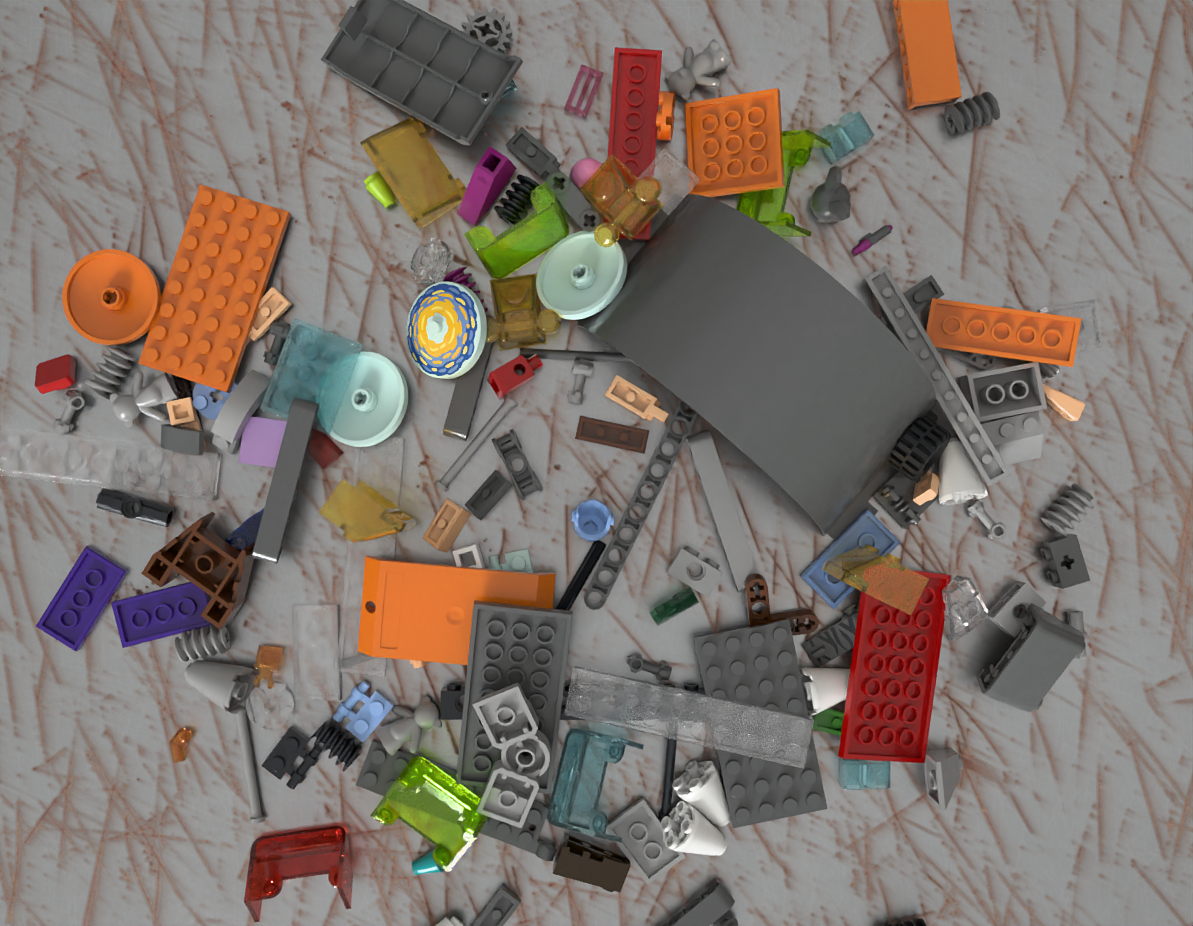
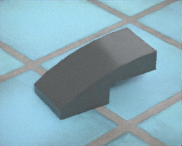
M171 424L161 425V448L184 454L203 455L204 431L194 428H181Z

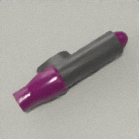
M885 225L875 233H868L859 240L860 243L852 249L854 255L866 251L890 234L893 229L892 225Z

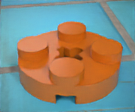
M660 91L659 93L660 111H657L656 126H658L657 140L671 141L673 137L675 92Z

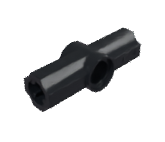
M102 488L96 500L97 508L117 513L129 519H138L163 527H169L174 516V507ZM134 502H136L139 506V511L137 513H134L132 510V504Z

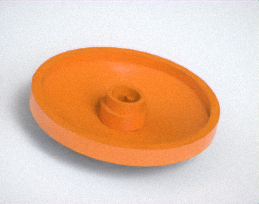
M104 249L86 255L72 267L64 282L62 303L69 323L81 336L98 344L119 346L136 341L148 332L159 312L161 291L154 272L143 260L125 251Z

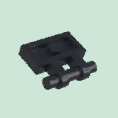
M291 726L261 766L280 780L286 773L289 774L291 778L286 785L294 790L298 783L304 781L306 778L305 774L310 767L315 766L318 762L321 748L314 746L309 751L305 748L310 741L309 738ZM300 756L304 761L297 768L293 763Z

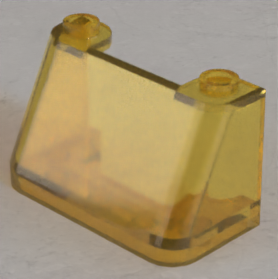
M410 117L366 138L360 144L420 230L462 202L464 197L463 191L466 188L459 177L453 178L423 134L426 129L421 121L418 119L414 121Z

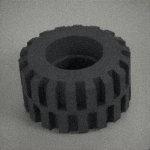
M924 416L915 421L894 446L888 462L911 481H915L921 478L939 459L950 441L951 433L928 416Z

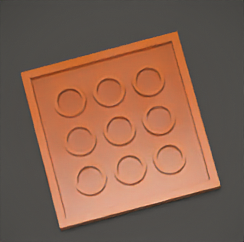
M778 88L685 103L689 194L716 197L785 187L781 100Z

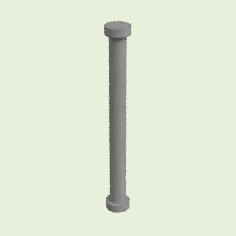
M507 395L504 397L505 401L441 480L437 479L435 485L446 492L449 489L447 486L512 406L516 407L517 403Z
M242 708L241 711L233 714V716H236L249 794L252 813L250 823L257 824L265 821V816L262 815L246 719L248 710L247 708Z

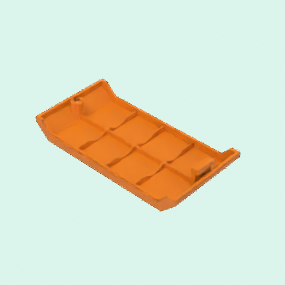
M366 555L358 651L372 657L468 665L474 600L552 609L556 573H528L386 560ZM371 601L375 604V607L370 605Z

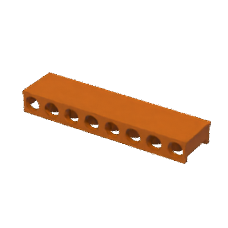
M893 0L908 109L945 102L955 103L962 95L948 0Z

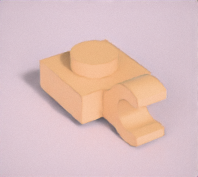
M929 469L921 477V480L915 484L913 501L918 505L928 500L930 501L937 496L940 479L938 472L931 474Z

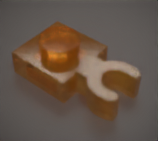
M259 645L254 665L255 671H260L254 679L256 688L260 687V682L263 679L268 680V689L273 688L274 679L272 673H280L284 654L283 648Z

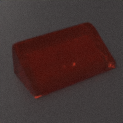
M315 423L307 453L323 469H328L344 452Z

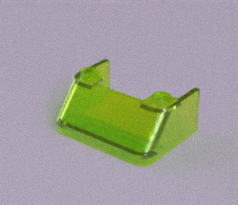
M807 129L782 131L785 187L740 193L736 210L764 225L779 236L810 237V231L795 225L794 216L784 212L793 169L802 167L809 161L812 148L831 147V142Z

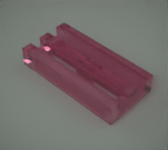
M581 64L564 110L567 112L571 111L573 114L581 115L582 118L587 119L604 73ZM584 72H587L589 74L576 107L572 106ZM593 75L597 76V78L587 100L586 106L584 110H582L580 108L586 96Z

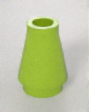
M377 171L364 180L365 188L385 208L397 201L385 174L382 175L380 171Z

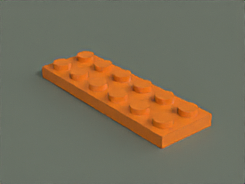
M932 298L926 333L935 348L1073 367L1082 318Z

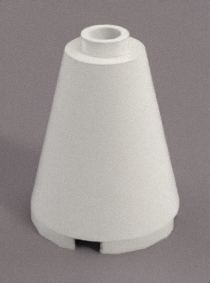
M950 438L946 449L939 457V503L942 505L966 503V500L972 498L978 500L988 496L987 488L962 442L958 441V438Z
M799 668L809 716L816 715L846 700L850 669Z

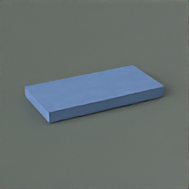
M865 509L813 561L800 577L835 610L863 581L865 564L878 566L901 542L868 509Z

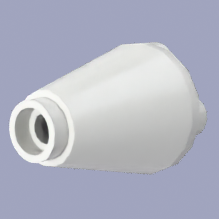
M694 760L689 762L685 766L684 773L672 783V787L681 799L694 806L710 822L718 827L727 825L731 818L725 789L717 767L712 761L698 763Z
M684 801L677 803L676 807L669 813L670 817L665 816L661 820L660 828L663 830V842L669 849L678 852L719 856L727 848V839L694 806Z

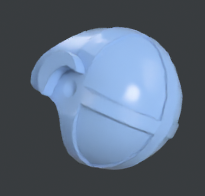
M593 499L579 504L576 510H572L571 521L574 522V531L580 538L587 542H593L603 539L608 534L610 525H614V514H611V510L605 504Z

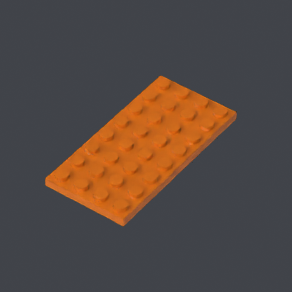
M200 184L161 296L158 315L150 327L138 364L230 393L291 213Z

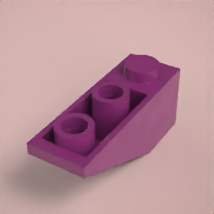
M489 146L475 167L457 211L459 216L475 227L517 169L509 158Z

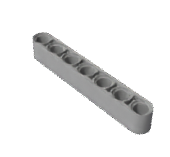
M706 430L686 437V441L735 587L738 592L745 590L746 578L751 574H758L713 438L710 431ZM755 582L753 587L758 586L759 582Z

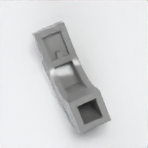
M252 369L239 382L224 403L211 430L214 433L212 444L231 455L237 451L247 422L256 409L269 396L273 384L272 380Z

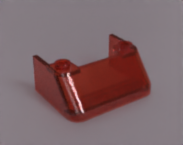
M330 826L261 836L253 842L250 852L244 903L254 922H260L262 900L276 897L282 890L283 880L329 874L328 879L331 886L338 889L345 908L351 909L353 871L345 829L341 826Z

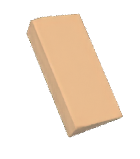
M446 498L422 539L437 550L447 553L471 513Z

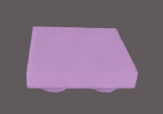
M251 416L242 433L238 463L275 468L287 421Z

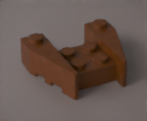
M211 512L197 520L179 536L153 554L141 574L159 587H163L174 580L178 573L212 597L200 616L218 629H221L233 620L244 603L254 561L252 554L255 542L244 548L241 552L207 528L215 515L214 512Z

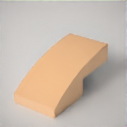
M191 397L166 402L172 426L194 428L202 431Z

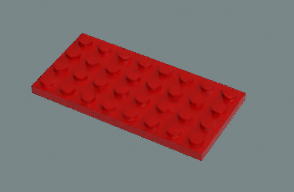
M865 564L838 753L839 757L843 759L925 763L951 575Z

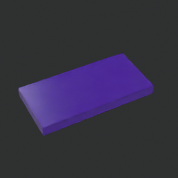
M90 545L86 546L36 627L72 650L79 651L129 570Z
M187 582L111 602L122 647L125 648L180 634L183 631L188 632L193 629L213 625L200 616L211 600L210 595L193 583Z

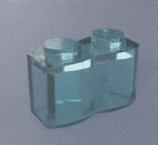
M860 111L855 114L848 112L839 119L841 123L834 127L832 124H829L819 131L821 135L816 141L830 164L840 160L875 136Z
M839 757V785L845 790L891 788L890 761L843 759Z

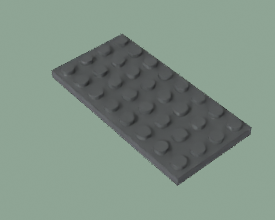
M474 600L456 784L486 787V782L494 763L501 760L502 750L492 746L472 705L473 700L519 682L526 699L530 700L539 719L538 730L548 738L551 747L550 763L545 773L539 776L540 787L537 793L551 794L573 611ZM522 752V753H521V754L524 755V756H529V755H531V753H529V752Z
M789 619L694 638L732 827L738 828L827 809Z

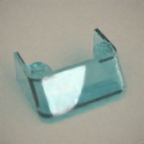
M580 729L570 730L565 738L548 807L547 818L549 823L579 833L622 843V837L606 833L608 819L604 812L597 810L608 762L618 763L624 755L626 746L643 750L644 745L616 736Z

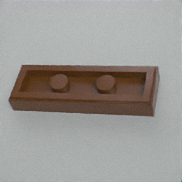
M580 416L575 439L645 454L649 430Z

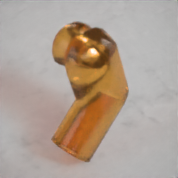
M187 728L178 730L170 740L174 763L186 760L183 748L192 738L191 731Z

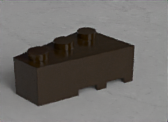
M564 832L554 857L553 874L595 885L609 892H621L631 863L626 856Z

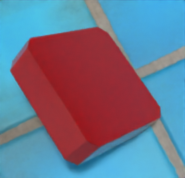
M67 354L37 365L35 387L41 394L68 388L75 382L76 362L72 356Z

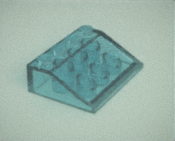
M294 318L260 409L288 419L295 397L319 403L314 429L330 434L363 344Z

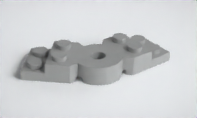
M518 682L475 699L472 705L492 746L502 750L501 760L494 763L476 812L522 828L540 787L539 776L544 774L549 766L551 747L548 738L538 730L539 719L530 700L526 699ZM522 752H529V753H531V755H529V756H524V755H522L521 753H522Z

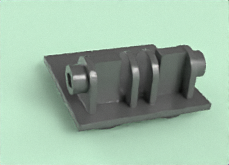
M897 471L873 496L904 529H907L911 524L916 525L921 520L919 516L939 495L937 494L934 499L918 505L913 501L915 484L921 478L911 481L901 472Z

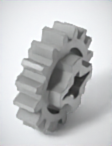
M486 6L483 8L482 13L477 8L474 9L475 16L467 14L468 23L462 22V28L465 30L462 32L470 36L473 35L477 40L506 54L504 46H511V40L508 38L512 37V30H509L511 27L510 22L504 21L505 14L501 13L497 16L496 8L488 12ZM496 23L502 29V34L500 33V31L495 29Z

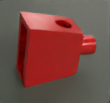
M537 354L532 355L528 359L520 355L490 372L487 381L500 400L531 381L535 375L534 371L542 367L543 364ZM514 370H520L522 375H517Z

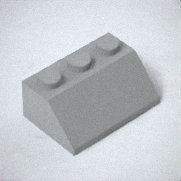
M1038 362L959 377L961 391L979 422L1047 409Z
M1039 411L980 423L1005 466L1041 458L1044 433Z

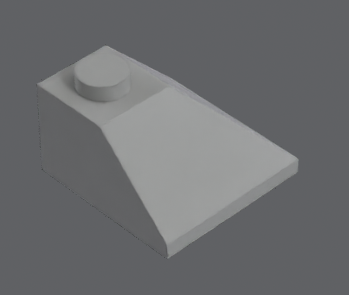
M952 748L927 750L924 763L927 796L941 811L946 810L960 779V769L963 767L962 759Z

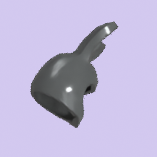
M833 166L829 169L825 182L817 186L811 196V209L814 216L823 222L833 223L850 217L851 195L846 186L841 183L842 172L839 166Z

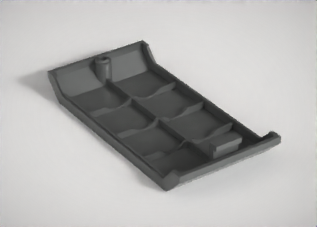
M358 0L354 7H349L338 25L340 28L339 32L321 58L323 63L345 79L462 145H471L523 63L521 58L515 55L507 56L404 0Z

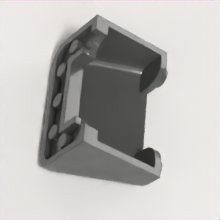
M1033 603L1025 611L1029 619L1026 624L1022 623L1020 625L1021 633L996 666L991 664L989 667L990 672L983 668L977 676L983 694L1026 712L1036 711L1040 708L1045 695L1074 657L1083 652L1086 645L1084 636L1079 630Z

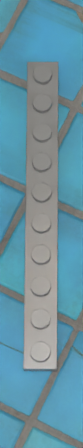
M887 266L865 277L867 284L905 348L915 358L935 390L937 402L987 486L989 487L1011 475Z

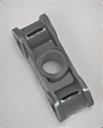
M550 173L546 177L545 184L549 192L557 200L559 206L582 230L588 232L596 230L600 224V217L589 204L584 194L564 173ZM554 177L558 179L562 178V181L560 182L562 186L561 188H553L552 185H554L555 183L553 180ZM585 215L592 216L590 219L591 225L583 224L585 222Z
M511 429L510 433L498 439H491L513 480V485L521 500H525V496L537 490L543 491L542 485L532 470L514 430ZM516 458H521L524 463L520 471H514L511 467L512 461Z

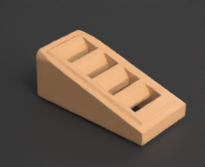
M1043 384L1046 402L1065 419L1078 421L1086 404Z

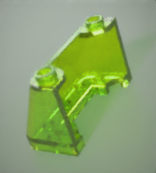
M547 181L535 188L531 194V203L536 212L508 230L494 237L487 227L477 226L464 234L474 253L492 278L501 280L568 236L569 224Z
M415 756L409 761L370 815L379 823L387 826L394 824L397 819H400L436 846L432 854L435 863L448 873L475 841L488 819V816L476 812L480 798L462 785L456 784L454 779L425 758Z

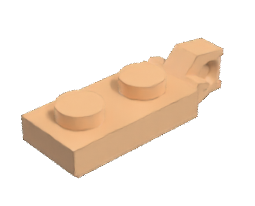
M272 287L261 298L259 310L254 325L251 328L247 344L251 340L256 342L271 327V324L277 321L292 305L275 287Z
M618 375L615 376L605 393V396L650 422L655 417L664 423L669 416L667 412L659 408L662 403L657 398Z

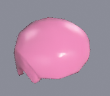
M584 158L577 161L571 167L569 179L583 194L598 193L606 184L607 171L604 165L596 159Z

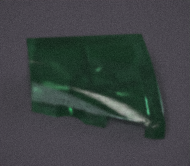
M689 586L670 597V600L650 610L649 613L657 626H660L698 604L699 601Z

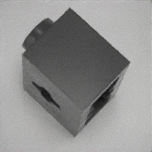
M1061 535L1041 541V556L1047 562L1049 568L1047 572L1048 579L1052 585L1054 584V587L1064 589L1090 581L1077 535Z

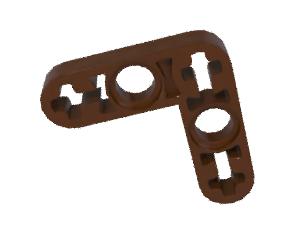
M751 574L746 578L744 586L749 627L789 619L792 636L812 633L818 628V618L810 609L770 614L768 586L765 578L760 574ZM755 582H759V595H755V591L753 589ZM755 603H763L764 608L761 611L755 612L752 610V606ZM805 618H810L809 624L805 625ZM794 619L797 620V622H796L797 626H796V627H795V623H794V621H793Z

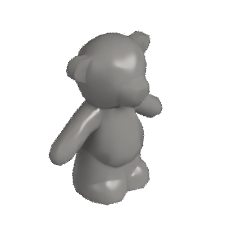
M713 39L704 51L696 55L695 58L692 47H687L684 54L685 68H680L675 72L668 71L665 73V78L668 80L672 92L681 96L683 100H688L690 92L696 84L713 88L719 87L721 81L718 78L709 76L727 68L731 62L725 50Z
M138 370L133 377L132 395L120 396L117 393L110 395L114 414L124 422L127 428L133 426L134 419L141 412L158 421L164 422L167 419L164 413L153 408V406L180 399L179 392L167 373L161 374L143 388L144 375L142 371Z
M425 696L414 713L403 707L394 706L392 712L403 719L377 729V733L383 747L390 755L393 756L405 742L409 741V750L414 754L419 749L422 729H430L432 727L440 729L442 727V722L440 721L441 714L438 707L431 702V699Z

